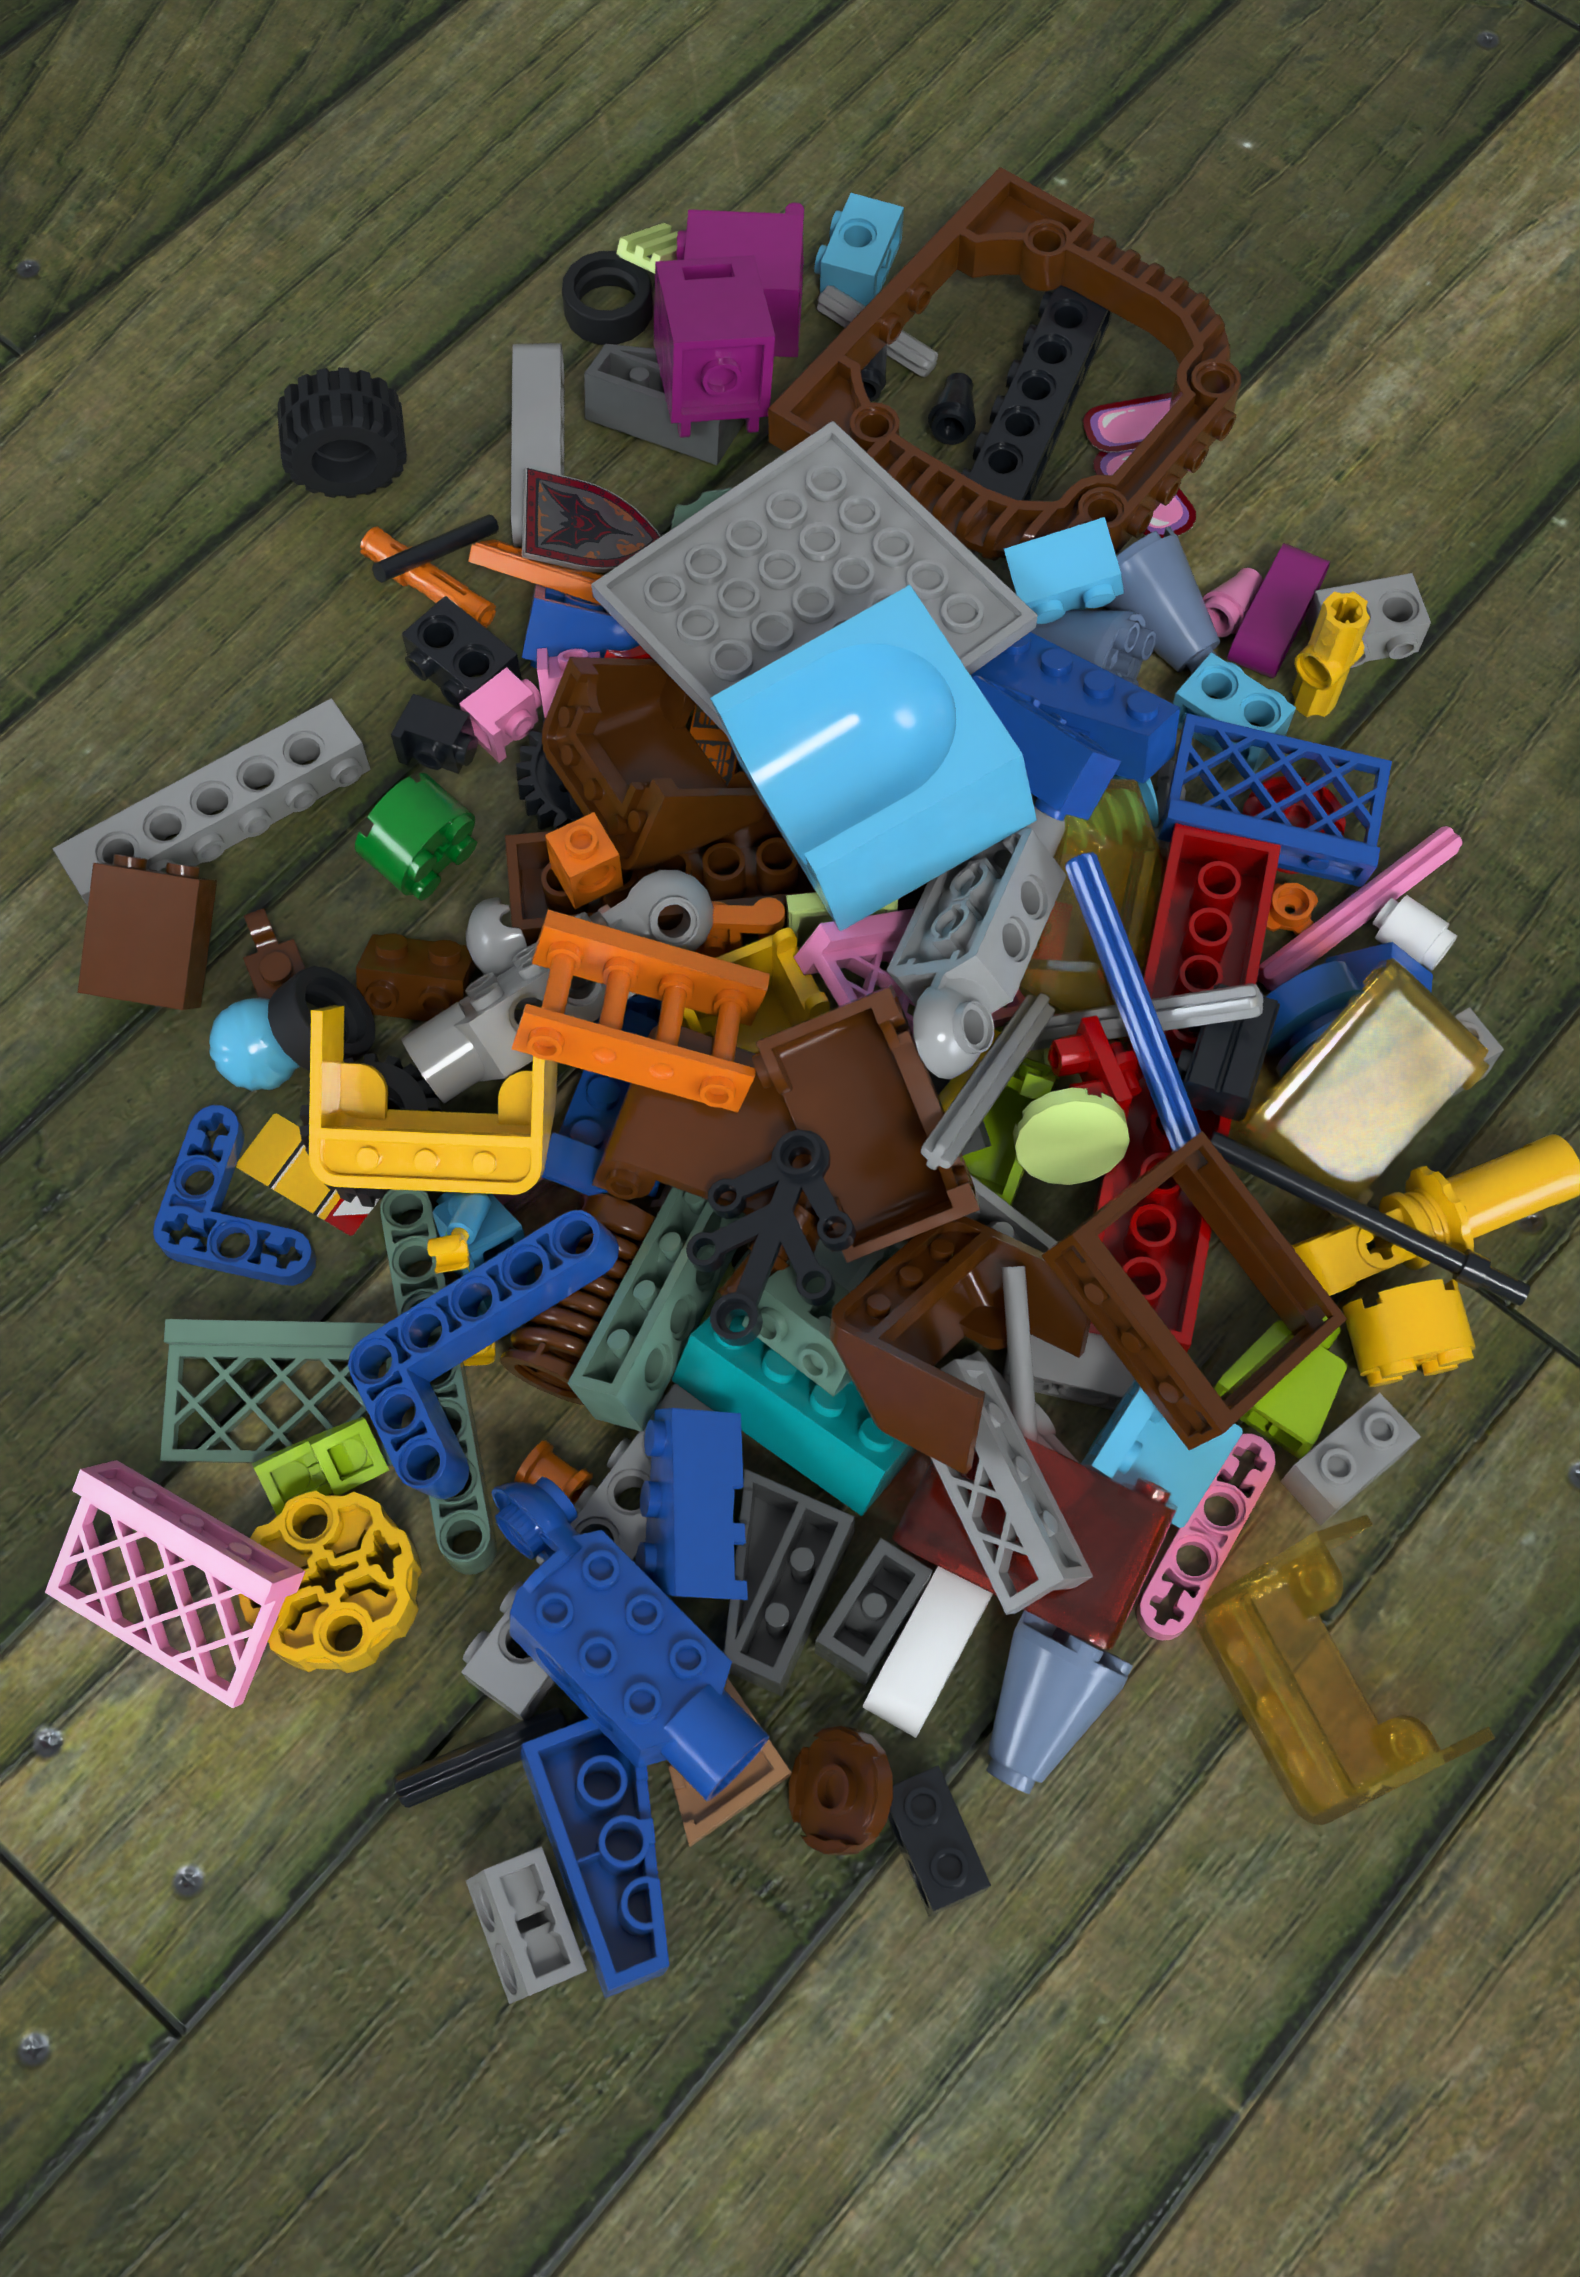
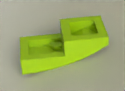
M364 1417L318 1433L252 1463L276 1516L282 1513L286 1502L296 1496L312 1491H318L325 1496L331 1493L341 1495L389 1471Z

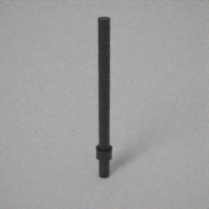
M1214 1131L1209 1138L1227 1163L1453 1273L1452 1279L1473 1290L1482 1287L1518 1306L1524 1303L1529 1294L1530 1285L1492 1267L1491 1259L1470 1249L1463 1253L1217 1131Z

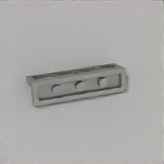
M954 1359L940 1370L985 1392L975 1450L980 1458L975 1480L961 1477L959 1471L932 1457L931 1459L1006 1615L1016 1614L1053 1590L1076 1588L1094 1576L987 1362ZM986 1495L999 1499L1006 1511L1002 1535L987 1531L981 1518ZM1016 1536H1018L1020 1542L1015 1541ZM994 1544L999 1545L998 1551ZM1013 1551L1028 1556L1039 1579L1018 1593L1008 1574Z

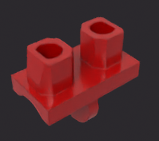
M1097 1015L1081 1018L1076 1034L1052 1041L1048 1052V1062L1053 1074L1060 1077L1079 1073L1082 1079L1080 1083L1070 1084L1069 1088L1087 1089L1088 1095H1096L1102 1098L1101 1093L1112 1097L1122 1109L1129 1106L1133 1097L1142 1091L1138 1080L1144 1075L1135 1051L1125 1052L1121 1042L1109 1044Z

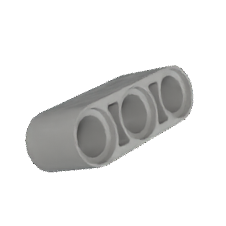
M1089 1332L1085 1352L1078 1358L1030 1334L1035 1392L1115 1411L1132 1384L1134 1377L1102 1335ZM1007 1349L1002 1377L1010 1384Z

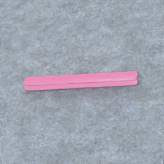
M1449 826L1439 828L1262 962L1259 966L1258 981L1268 991H1273L1301 973L1377 915L1391 898L1394 900L1398 899L1457 854L1459 847L1462 846L1461 837L1455 834Z

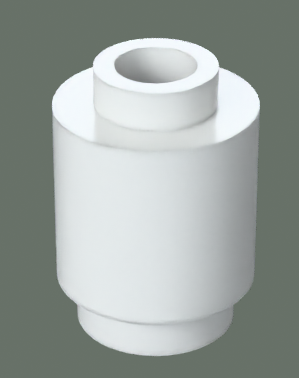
M1408 895L1400 902L1391 898L1373 922V925L1380 929L1375 937L1377 941L1382 944L1395 943L1418 963L1431 971L1443 959L1457 938L1456 934L1448 930L1450 925L1448 922Z

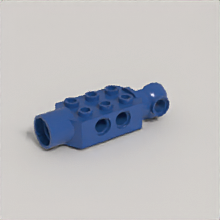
M541 1477L534 1484L510 1482L495 1487L491 1493L494 1503L500 1511L495 1515L499 1529L509 1542L525 1557L533 1560L539 1556L545 1561L516 1592L510 1611V1636L636 1768L667 1760L707 1802L713 1799L748 1766L770 1737L724 1690L732 1661L603 1530L579 1534L570 1525L578 1517L577 1511L569 1498L554 1482L546 1477Z

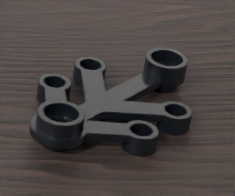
M794 1130L786 1133L774 1146L770 1161L734 1179L718 1180L708 1191V1202L714 1212L721 1218L732 1219L744 1211L747 1198L777 1185L770 1204L712 1233H698L687 1244L686 1253L694 1267L701 1272L709 1273L716 1271L723 1265L727 1253L756 1239L736 1293L722 1296L711 1309V1326L719 1338L728 1345L744 1346L751 1343L759 1335L763 1319L757 1307L781 1245H783L797 1274L796 1287L806 1303L813 1306H821L829 1302L835 1294L836 1287L831 1274L826 1268L818 1264L794 1215L803 1190L820 1219L817 1224V1233L826 1248L832 1251H842L850 1247L855 1240L856 1230L850 1217L839 1210L823 1178L831 1163L829 1148L825 1141L814 1132ZM808 1154L812 1156L811 1162L807 1166L799 1169L792 1167L794 1159L799 1155ZM732 1191L737 1194L732 1204L728 1206L718 1205V1200L723 1193ZM843 1223L846 1225V1231L842 1236L838 1238L827 1237V1230L832 1224ZM705 1245L715 1246V1252L712 1257L706 1260L697 1259V1253L701 1247ZM821 1277L826 1280L825 1286L820 1292L809 1293L806 1291V1286L811 1279ZM740 1315L749 1317V1323L744 1330L740 1332L730 1331V1324L735 1317Z

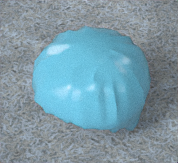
M259 997L235 1002L222 1010L213 1022L209 1038L211 1059L215 1061L216 1069L236 1087H244L250 1091L259 1089L273 1090L289 1080L294 1074L295 1069L300 1067L282 1050L273 1036L268 1020V1002L270 999Z

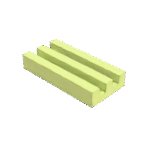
M662 223L620 238L616 254L624 260L655 273V261L677 260L678 231L670 233L672 226Z

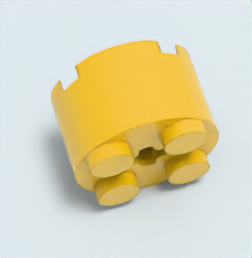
M1437 1279L1378 1292L1377 1305L1364 1308L1362 1298L1342 1307L1343 1314L1347 1318L1345 1322L1360 1376H1366L1369 1387H1378L1403 1380L1402 1375L1415 1372L1417 1367L1422 1366L1424 1376H1430L1459 1368V1363L1474 1359L1472 1351L1476 1346L1458 1283L1454 1279H1451L1445 1285L1443 1279Z

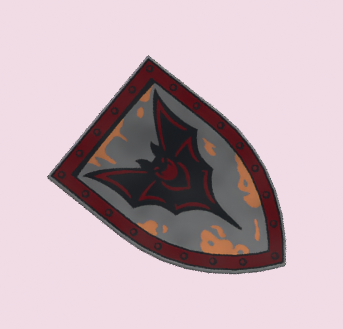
M525 467L523 474V558L580 571L607 573L661 537L652 524L635 507L611 491L583 480Z

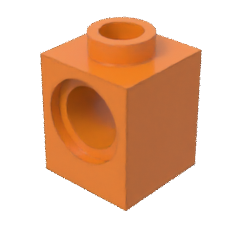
M595 812L545 835L551 868L575 909L623 887L620 855Z

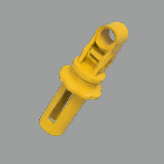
M1551 1134L1526 1144L1518 1150L1447 1179L1439 1171L1434 1172L1427 1166H1420L1413 1169L1409 1179L1406 1180V1193L1394 1192L1383 1197L1379 1204V1211L1463 1253L1467 1249L1474 1251V1238L1548 1207H1554L1580 1196V1161L1573 1148L1565 1139L1559 1135ZM1354 1224L1319 1234L1292 1245L1295 1252L1321 1286L1328 1292L1329 1296L1356 1285L1357 1281L1401 1263L1411 1270H1418L1431 1263ZM1374 1240L1376 1247L1368 1251L1366 1243Z

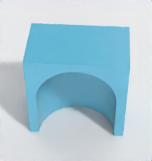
M911 585L906 586L710 698L740 766L839 931L850 927L1037 821L1022 752Z

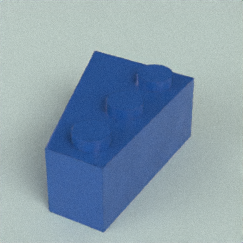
M974 675L972 679L1023 754L1031 794L1037 797L1034 806L1041 812L1059 821H1063L1066 815L1089 820L1122 761L1081 732L1076 733L1065 725L1067 721L1054 712L1049 715L1039 709L1041 701L1034 696Z
M681 1408L655 1409L654 1420H649L647 1423L644 1437L645 1453L647 1456H651L650 1481L643 1483L640 1494V1512L642 1517H647L645 1542H640L638 1545L635 1564L666 1595L748 1600L747 1581L735 1580L734 1545L743 1546L746 1543L745 1524L733 1523L735 1489H741L744 1486L741 1413Z

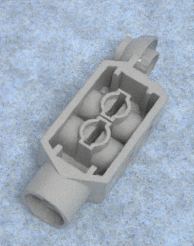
M1031 794V795H1032L1033 804H1034L1035 801L1037 800V797L1034 796L1033 794ZM1035 806L1037 821L927 883L886 970L916 1006L913 1015V1036L917 1051L927 1069L938 1078L951 1080L965 1073L973 1066L980 1054L991 1046L994 1038V1022L991 1013L1013 1001L1067 876L1053 858L1065 832V821L1056 820L1041 812Z
M659 870L644 876L630 890L628 897L614 907L610 908L606 904L590 917L586 912L574 917L695 952L706 941L713 926L714 907L707 889L695 877L680 870ZM669 905L682 906L683 919L681 923L672 930L659 929L657 923L660 912ZM537 943L526 947L515 955L512 959L513 967L497 977L491 972L478 978L466 988L467 997L456 1002L401 1038L416 1067L443 1103L448 1102L477 1082L505 1079L533 1061V1055L515 1051L511 1048L524 1011L515 1009L517 1004L526 998H537L534 1004L537 1007H542L550 969L532 964ZM580 977L572 979L565 1015L590 1022L598 1019L601 1014L606 985ZM629 992L628 999L636 993Z

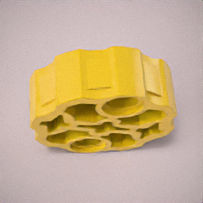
M312 1491L288 1500L282 1513L276 1516L270 1523L258 1526L251 1535L250 1539L305 1570L297 1593L285 1597L278 1620L275 1622L268 1640L270 1650L283 1661L306 1672H311L315 1669H340L345 1673H351L376 1663L381 1651L387 1648L395 1639L406 1636L419 1610L416 1603L418 1578L422 1573V1568L414 1544L406 1532L397 1527L380 1503L356 1492L345 1496H325L318 1491ZM316 1515L327 1516L328 1523L321 1535L311 1539L302 1538V1527L309 1518ZM363 1537L361 1548L359 1550H356L359 1548L360 1541ZM385 1543L396 1554V1557L393 1558L394 1577L392 1579L380 1566L384 1563L383 1553L385 1552L383 1545ZM336 1571L340 1576L335 1580L336 1590L327 1593L323 1588L328 1580L326 1574ZM379 1587L387 1593V1596H381L371 1589ZM238 1594L244 1617L253 1627L261 1605L243 1594ZM353 1624L362 1626V1638L355 1648L345 1652L336 1650L335 1640L341 1629Z

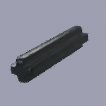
M552 1708L397 1774L393 1779L400 1803L404 1807L415 1806L520 1761L522 1743L569 1726L563 1711L560 1708Z

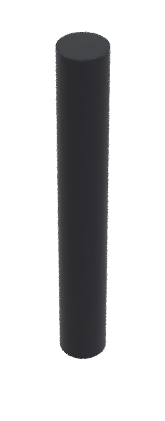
M490 514L374 563L372 566L373 574L381 583L496 534L499 530L498 522Z

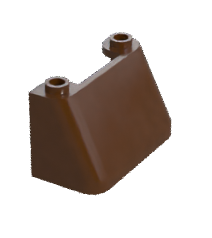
M569 657L542 729L543 751L583 815L586 816L595 812L620 855L621 869H647L750 827L762 819L767 809L745 772L740 771L734 774L727 786L685 726L696 703L654 659Z
M892 984L756 1042L760 1053L752 1055V1061L763 1087L766 1089L774 1085L778 1093L783 1095L796 1129L818 1134L829 1148L831 1163L823 1178L839 1210L850 1217L856 1230V1237L852 1245L842 1250L847 1263L980 1210L979 1197L962 1153H960L950 1168L945 1169L939 1166L936 1170L926 1165L928 1159L921 1154L922 1145L943 1117L945 1111L927 1067L918 1054L912 1030ZM807 1154V1156H808V1158H809V1160H810V1162H811L812 1156H810V1155ZM839 1222L832 1224L827 1230V1237L838 1238L842 1236L846 1231V1225Z
M658 1026L653 1027L647 1038L655 1040ZM681 1026L679 1047L712 1055L714 1038ZM736 1047L734 1062L755 1068L752 1061V1055H755V1053ZM757 1072L739 1112L711 1107L702 1102L630 1083L592 1185L607 1190L617 1198L631 1200L648 1195L652 1191L655 1181H659L708 1200V1191L716 1181L734 1179L770 1161L773 1148L778 1140L786 1133L797 1129L783 1095L778 1093L774 1085L765 1089ZM807 1154L796 1157L792 1167L799 1169L807 1166L810 1163ZM777 1185L747 1198V1204L742 1213L748 1215L770 1204ZM802 1190L798 1204L819 1220L810 1201ZM732 1191L723 1193L718 1200V1204L723 1206L732 1204L737 1194ZM814 1226L806 1237L813 1253L820 1239L817 1233V1226Z

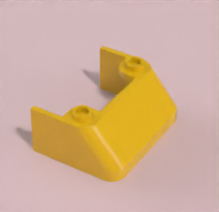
M333 1005L311 1010L309 1163L312 1172L321 1182L333 1187L509 1195L524 1193L536 1185L544 1173L557 1100L558 1062L543 1060L533 1056V1070L519 1071L508 1077L499 1091L498 1114L388 1109V1088L383 1075L371 1065L344 1062V1006Z

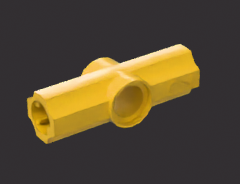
M1334 591L1326 598L1322 604L1308 645L1295 657L1294 665L1298 674L1291 693L1294 696L1296 710L1305 717L1312 715L1325 717L1334 709L1350 668L1364 654L1365 647L1362 638L1370 620L1366 608L1368 601L1354 591L1350 593Z

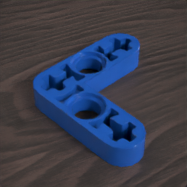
M211 1105L201 1109L190 1122L156 1217L153 1229L156 1243L168 1258L177 1262L280 1285L294 1286L303 1283L312 1275L316 1267L317 1258L312 1245L302 1233L289 1228L220 1213L244 1144L245 1134L240 1121L231 1109L222 1105ZM223 1123L228 1131V1135H218L215 1139L212 1152L217 1160L220 1161L216 1162L208 1157L211 1150V1141L206 1135V1131H216L219 1124ZM208 1171L214 1175V1183L206 1193L191 1195L185 1191L186 1181L193 1173ZM187 1223L195 1235L207 1238V1251L204 1252L206 1248L201 1240L197 1238L182 1237L179 1245L176 1244L170 1235L171 1231H181L184 1224ZM234 1233L248 1235L250 1245L242 1256L226 1258L221 1255V1244L226 1237ZM266 1239L264 1243L269 1251L277 1254H287L291 1247H295L301 1257L300 1261H290L287 1269H284L277 1257L262 1253L263 1240Z

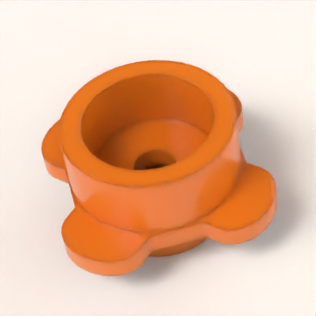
M1298 883L1274 884L1266 929L1272 932L1279 929L1289 930L1298 936L1314 924L1311 920V913L1318 903L1317 895L1312 890ZM1290 907L1294 909V913H1287L1285 908Z

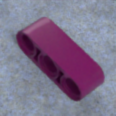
M1283 543L1234 638L1227 660L1274 679L1307 616L1315 591L1319 590L1330 566V561Z

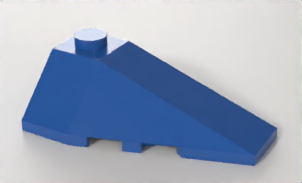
M535 584L522 651V658L531 660L530 665L533 668L537 669V649L547 648L549 657L558 656L561 652L570 649H583L588 653L600 651V658H604L607 650L626 651L639 646L602 605Z

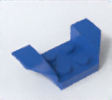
M626 1008L622 1031L648 1037L653 1027L658 1026L655 1020ZM583 1070L559 1134L553 1132L550 1138L542 1178L557 1182L588 1196L608 1193L607 1190L592 1184L630 1082ZM655 1181L652 1191L647 1196L656 1198L661 1182Z

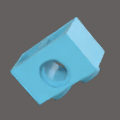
M850 193L843 211L837 210L834 213L830 226L828 246L821 245L816 256L814 272L820 275V293L827 286L831 285L864 306H867L882 290L902 242L904 207Z

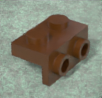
M396 933L372 934L356 966L357 989L368 1003L372 1015L429 1021L465 998V990L469 986L476 966L467 946L460 945L451 940L427 941L406 938Z

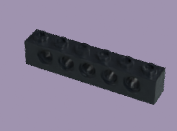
M1062 285L1054 289V291H1045L1038 312V318H1041L1038 325L1030 324L1023 342L1022 352L1025 353L1022 361L1014 359L1006 381V388H1009L1006 396H997L989 419V423L992 424L989 433L981 431L974 448V466L972 470L964 468L961 474L989 490L1015 500H1032L1110 324L1111 311Z

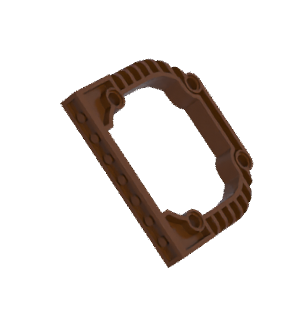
M999 167L768 408L769 443L787 452L831 421H834L967 549L982 553V557L985 559L996 561L1000 557L1006 558L1005 548L1105 517L1114 551L1117 554L1132 536L1137 539L1142 536L1152 520L1153 512L1160 504L1166 506L1172 501L1180 487L1181 479L1188 471L1195 473L1201 467L1208 454L1210 445L1216 439L1223 441L1229 434L1237 416L1234 413L1241 385V375L1238 369L1230 363L1231 351L1225 332V323L1220 314H1216L1209 305L1210 300L1203 292L1197 294L1189 288V282L1181 276H1177L1175 279L1165 274V268L1156 262L1149 265L1141 261V255L1132 249H1128L1126 252L1116 247L1117 242L1109 236L1100 238L1094 235V218ZM956 270L963 272L971 278L989 275H1019L1026 286L1037 291H1050L1061 285L1153 335L1173 352L1179 363L1170 401V410L1113 475H1093L1080 479L1058 501L1052 502L1015 500L989 490L900 437V419L897 412L888 405L870 403L862 382L861 370L886 344L891 345L897 340L903 326L915 313L919 315L926 309L932 295Z

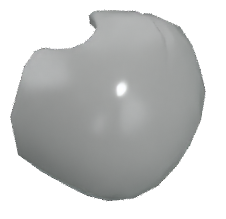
M498 897L485 899L476 905L469 918L465 933L466 946L475 966L483 975L493 972L496 977L513 967V957L527 947L521 929L507 927L502 924V916L509 912L510 908L509 905L502 904L501 899Z

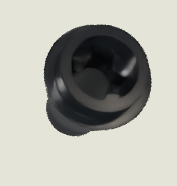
M953 373L946 378L945 386L928 415V423L934 437L940 442L949 445L965 441L972 434L976 426L972 393L974 384L972 379L964 373Z

